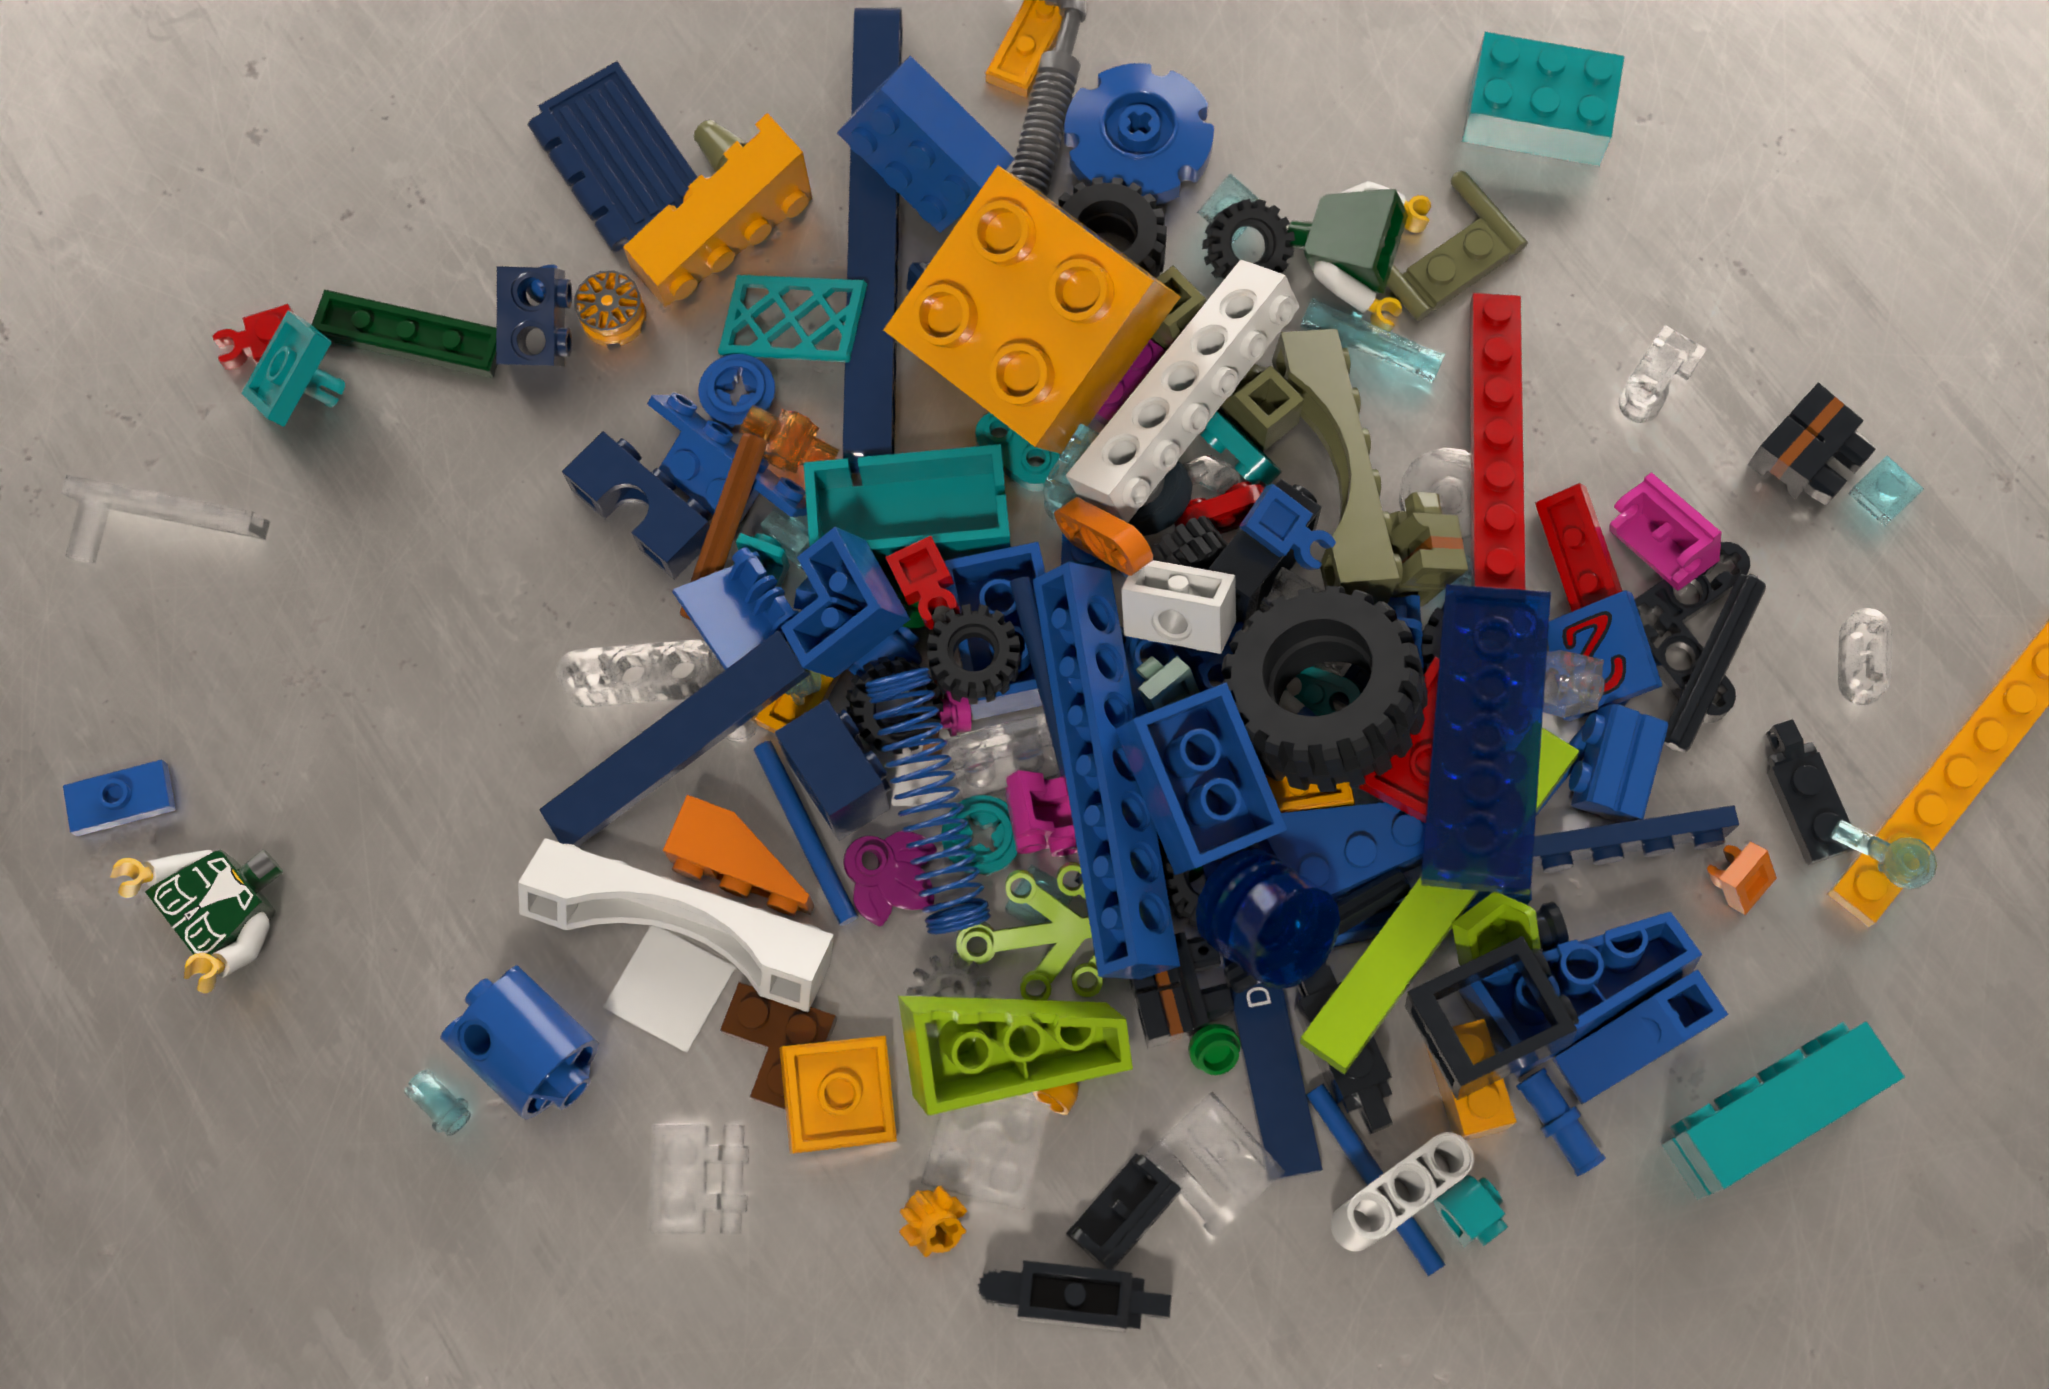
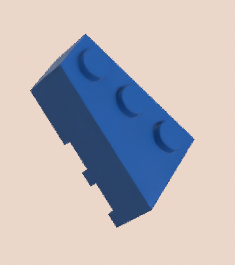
M1386 802L1281 813L1288 830L1257 842L1295 921L1329 907L1393 868H1398L1404 873L1422 865L1429 852L1439 851L1442 846L1432 826Z

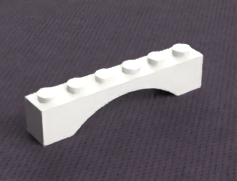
M545 838L518 882L520 915L564 930L598 924L629 923L652 925L682 933L705 943L729 959L748 978L759 996L809 1012L830 967L834 934L822 931L811 924H801L774 915L763 908H753L726 899L715 892H705L690 887L668 876H658L631 867L620 860H610L583 851L572 844H562Z

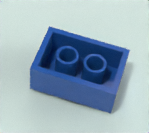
M911 55L860 105L837 132L853 152L861 156L891 188L895 189L939 233L965 213L997 165L1006 170L1015 159Z
M1039 542L944 561L954 582L953 585L945 589L954 595L960 613H962L961 606L970 604L971 611H978L979 604L988 606L990 614H994L997 609L1004 614V621L1006 623L1011 621L1015 627V635L1019 637L1021 663L1018 666L1016 681L1011 680L1009 682V690L1004 695L1000 691L995 693V700L987 703L986 698L982 697L978 698V704H970L972 719L977 720L1042 706L1010 582L1014 579L1029 577L1035 597L1033 579L1046 573ZM977 637L968 638L957 646L961 668L973 672L983 670L993 660L994 650L984 639Z
M1227 682L1134 718L1115 729L1175 875L1195 869L1288 830Z

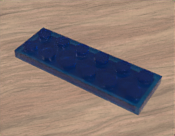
M1446 584L1421 885L1530 895L1551 592Z

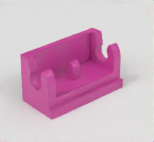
M1652 472L1644 477L1643 482L1623 495L1614 505V508L1621 514L1610 522V532L1677 591L1720 561L1722 532Z

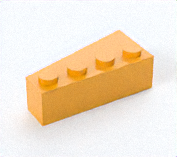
M768 113L755 124L760 132L744 147L736 141L723 153L728 160L713 176L705 178L701 174L688 186L689 189L684 196L683 203L678 208L674 205L666 206L623 246L633 272L665 308L675 300H682L688 297L695 290L698 283L713 272L718 273L726 269L737 254L750 245H757L764 241L775 226L787 217L793 218L799 215L807 207L808 202L813 199L803 151Z

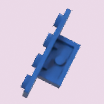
M679 393L652 395L647 404L681 431L659 469L679 489L696 500L714 516L738 447L731 440L733 434L717 422L706 421L695 412L697 406L690 399ZM763 457L740 523L759 493L790 517L807 516L806 498L804 497L806 494L805 490L794 481L784 477L779 478L768 469V461Z

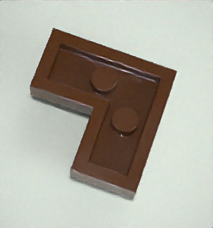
M738 982L720 1031L724 1035L767 1049L750 1098L786 1112L779 1047L828 1042L837 1022V1017L810 1007L809 1012L759 996L753 986Z

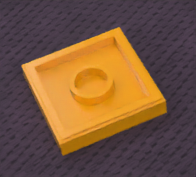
M886 1035L779 1047L790 1154L897 1141Z

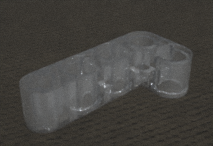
M704 639L574 650L561 658L557 664L556 675L558 682L573 703L581 707H599L687 699L721 674L722 665ZM684 662L694 664V669L688 676L683 678L671 676L672 671L677 665ZM636 666L644 668L643 675L637 681H622V677L628 669ZM590 672L591 675L585 676L584 684H576V682L582 681L583 673ZM610 679V683L606 684L604 680ZM758 714L728 735L726 739L741 742L755 735L759 729L755 720Z

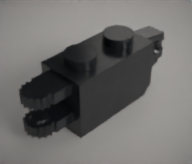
M1313 950L1310 953L1306 951L1305 955L1301 954L1300 959L1297 960L1298 965L1294 967L1295 971L1293 973L1295 975L1294 980L1298 981L1297 987L1302 996L1294 1011L1303 1032L1307 1030L1342 983H1337L1330 965L1326 964L1327 959L1323 958L1324 955H1320L1319 951L1315 953ZM1372 1036L1345 1074L1313 1053L1338 1105L1343 1103L1347 1113L1358 1109L1369 1135L1392 1125V1119L1383 1098L1392 1095L1388 1084L1392 1076L1374 1036Z
M1023 1260L1022 1272L1001 1270L998 1273L996 1270L994 1272L988 1270L987 1274L983 1273V1277L979 1278L980 1283L977 1284L982 1300H985L987 1304L991 1303L992 1306L998 1304L999 1307L1017 1308V1317L1022 1321L1126 1332L1127 1328L1140 1329L1141 1317L1170 1319L1172 1295L1144 1292L1145 1279L1132 1277V1273L1125 1271Z

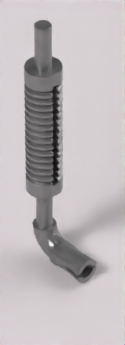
M1042 0L1045 1L1046 5L1059 7L1062 22L1055 49L1046 51L1041 55L1037 70L1038 75L1035 77L1031 99L1029 100L1030 105L1027 108L1028 113L1025 115V122L1022 126L1023 130L1020 134L1021 138L1018 142L1019 146L1016 149L1017 154H1015V161L1012 165L1013 169L1010 173L1034 187L1044 196H1047L1049 192L1050 180L1053 176L1063 137L1066 113L1073 98L1081 67L1080 62L1072 56L1080 22L1086 19L1087 4L1085 0Z

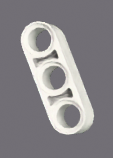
M1444 1132L1432 1138L1351 1197L1333 1213L1331 1232L1335 1240L1348 1250L1362 1251L1389 1234L1463 1179L1472 1170L1474 1155L1470 1144L1462 1136L1453 1132ZM1434 1153L1442 1155L1447 1160L1449 1173L1442 1171L1437 1166L1434 1160ZM1394 1181H1398L1407 1187L1410 1193V1202L1402 1200L1397 1195ZM1354 1210L1363 1212L1368 1217L1371 1224L1370 1232L1362 1230L1356 1224Z

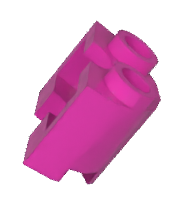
M1018 770L1006 778L1005 796L1017 853L1029 854L1049 848L1053 857H1063L1078 853L1066 778L1059 777L1044 780L1043 773Z

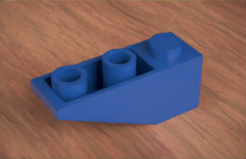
M1697 969L1552 1060L1582 1105L1710 1028L1729 1014Z

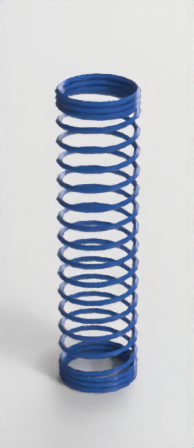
M925 667L866 682L865 687H867L866 691L868 692L867 696L870 697V703L924 696L912 702L874 714L873 718L876 720L931 711L909 721L881 729L877 732L878 735L882 736L936 727L917 736L883 746L881 749L883 752L941 743L922 752L888 762L885 765L887 768L911 763L945 759L935 765L890 780L891 784L920 778L949 775L932 784L895 795L893 798L900 800L918 795L953 791L942 798L899 811L897 814L904 816L922 811L957 807V809L922 823L903 827L902 829L905 833L931 826L961 823L960 826L947 832L907 843L906 845L910 849L940 841L966 840L944 851L910 861L912 865L938 858L970 855L969 858L954 865L922 873L914 877V880L920 881L941 874L974 871L973 874L956 882L919 892L918 896L924 897L950 889L978 887L976 891L961 898L923 908L922 912L924 913L945 909L931 914L925 919V923H927L926 928H928L927 932L936 935L979 925L989 920L991 914L989 913L990 909L988 908L987 900L973 898L983 891L984 885L977 882H969L979 875L980 869L973 866H964L976 857V853L973 851L960 850L972 841V838L964 834L953 835L963 830L968 822L960 818L948 819L960 813L964 806L956 802L943 803L958 795L960 790L952 786L938 787L951 781L956 774L948 770L933 771L951 761L952 758L949 755H929L945 747L948 742L940 738L921 740L939 732L944 726L937 722L916 724L936 715L939 712V708L934 706L911 708L934 697L935 692L932 690L902 693L931 682L932 679L929 678L930 674L928 673L929 669ZM964 904V905H960V906L948 908V907H951V906H954V905Z

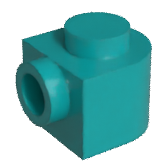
M1467 1174L1433 1201L1439 1216L1464 1248L1476 1239L1484 1247L1508 1228V1225L1502 1219L1505 1215L1500 1207L1503 1203L1502 1197L1485 1177L1477 1180Z

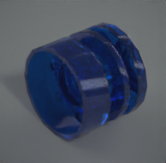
M1259 849L1239 852L1221 863L1207 879L1198 897L1195 916L1199 934L1212 948L1221 952L1228 960L1236 962L1244 972L1263 986L1276 990L1295 987L1313 976L1328 959L1337 941L1340 926L1338 905L1326 890L1307 877L1298 875L1292 867L1282 863L1273 854Z

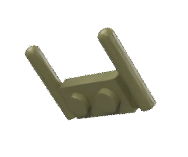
M1465 171L1456 172L1451 178V185L1478 214L1480 219L1408 267L1405 273L1402 274L1394 264L1391 269L1387 287L1418 322L1427 317L1432 310L1436 311L1504 264L1510 256L1521 252L1528 244V241Z

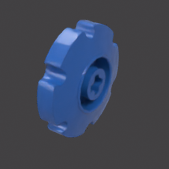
M1145 63L1124 64L1107 69L1098 74V88L1093 90L1080 88L1068 107L1064 123V144L1074 148L1070 151V168L1086 187L1092 185L1093 178L1099 177L1103 178V183H1112L1113 177L1123 179V186L1126 187L1135 183L1142 187V196L1150 193L1156 199V205L1178 198L1180 196L1181 181L1198 182L1211 158L1214 125L1203 122L1207 119L1208 103L1205 97L1192 82L1175 71H1170L1165 76H1157L1152 73V66Z

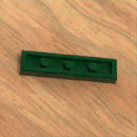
M324 289L311 324L332 343L493 378L498 365L496 364V327Z

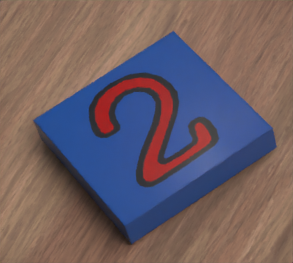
M1624 590L1542 624L1545 632L1541 637V641H1548L1549 652L1545 657V661H1548L1547 668L1564 720L1571 722L1592 714L1599 708L1618 704L1663 687L1632 592Z

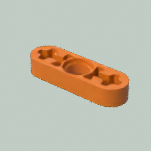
M1078 497L1073 498L1054 512L1059 528L1074 546L1129 576H1132L1153 561V553L1149 544L1133 525Z

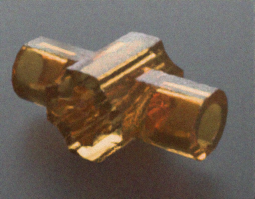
M753 404L739 430V433L742 435L749 433L766 440L767 446L763 457L769 464L784 472L797 473L800 466L804 467V462L836 460L840 449L817 438L820 428L810 418L797 411L783 409L779 417Z

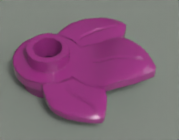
M898 831L884 840L876 836H863L853 841L847 847L843 858L844 869L847 876L855 883L853 893L854 905L860 915L867 921L881 927L890 916L893 906L914 911L922 910L924 907L934 904V894L924 897L918 896L920 891L933 888L930 879L914 880L916 875L926 873L921 867L927 862L912 865L910 861L915 858L935 854L937 848L933 843L910 849L906 847L907 843L927 839L926 837L910 831L905 833ZM865 852H872L877 856L879 863L875 870H869L863 866L861 859Z

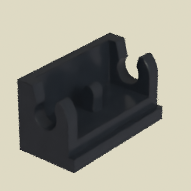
M1136 1153L1084 1214L1066 1232V1235L1103 1269L1114 1270L1177 1198L1182 1188L1143 1154L1138 1155Z

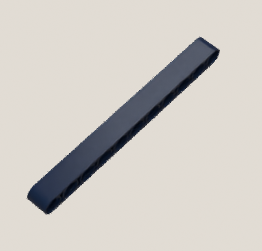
M901 8L854 9L851 116L902 64L903 26ZM850 148L847 279L864 280L867 283V288L851 352V360L845 363L843 459L848 458L851 474H860L858 457L895 454L897 340L883 329L898 309L900 194L891 188L861 156L857 155ZM847 292L846 306L850 303L852 292Z

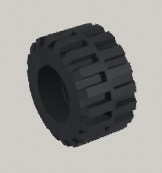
M1099 177L1092 179L1091 186L1086 187L1083 182L1073 186L1072 196L1065 192L1058 199L1059 207L1094 233H1115L1127 239L1132 246L1124 251L1123 254L1149 274L1157 278L1160 276V272H1163L1167 239V226H1164L1165 216L1162 208L1156 209V199L1150 193L1145 196L1141 195V186L1132 183L1129 187L1123 186V179L1113 177L1112 183H1103V178Z

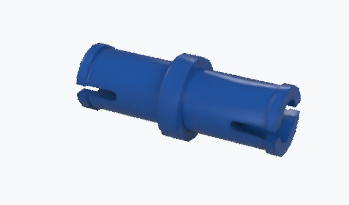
M1545 1067L1516 1085L1544 1125L1540 1128L1541 1132L1546 1138L1550 1136L1553 1138L1574 1169L1577 1177L1593 1169L1606 1159L1578 1120L1581 1113L1576 1106L1569 1107L1548 1076Z

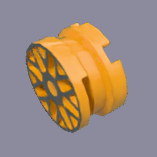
M614 270L597 272L588 276L579 285L574 296V309L586 335L596 344L608 347V344L619 343L620 346L632 342L641 333V326L646 321V308L635 282L626 274ZM620 278L626 279V281L620 283Z

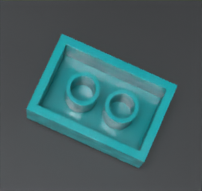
M1485 32L1476 60L1461 142L1600 166L1612 138L1625 56Z

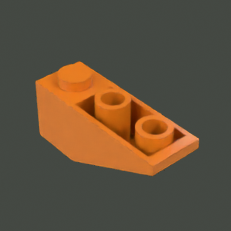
M690 795L686 796L663 848V852L669 861L674 864L672 867L673 871L696 881H700L702 875L721 881L720 889L740 898L747 899L749 893L768 899L766 905L769 908L788 916L794 917L797 910L811 915L814 904L810 895L735 812Z

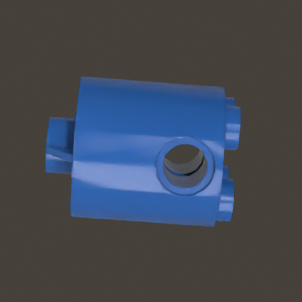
M518 965L510 968L494 984L488 978L477 983L465 997V1002L469 1007L462 1016L453 1020L440 1036V1039L525 1120L536 1117L553 1104L560 1110L571 1106L584 1093L591 1082L589 1078L590 1066L599 1047V1042Z

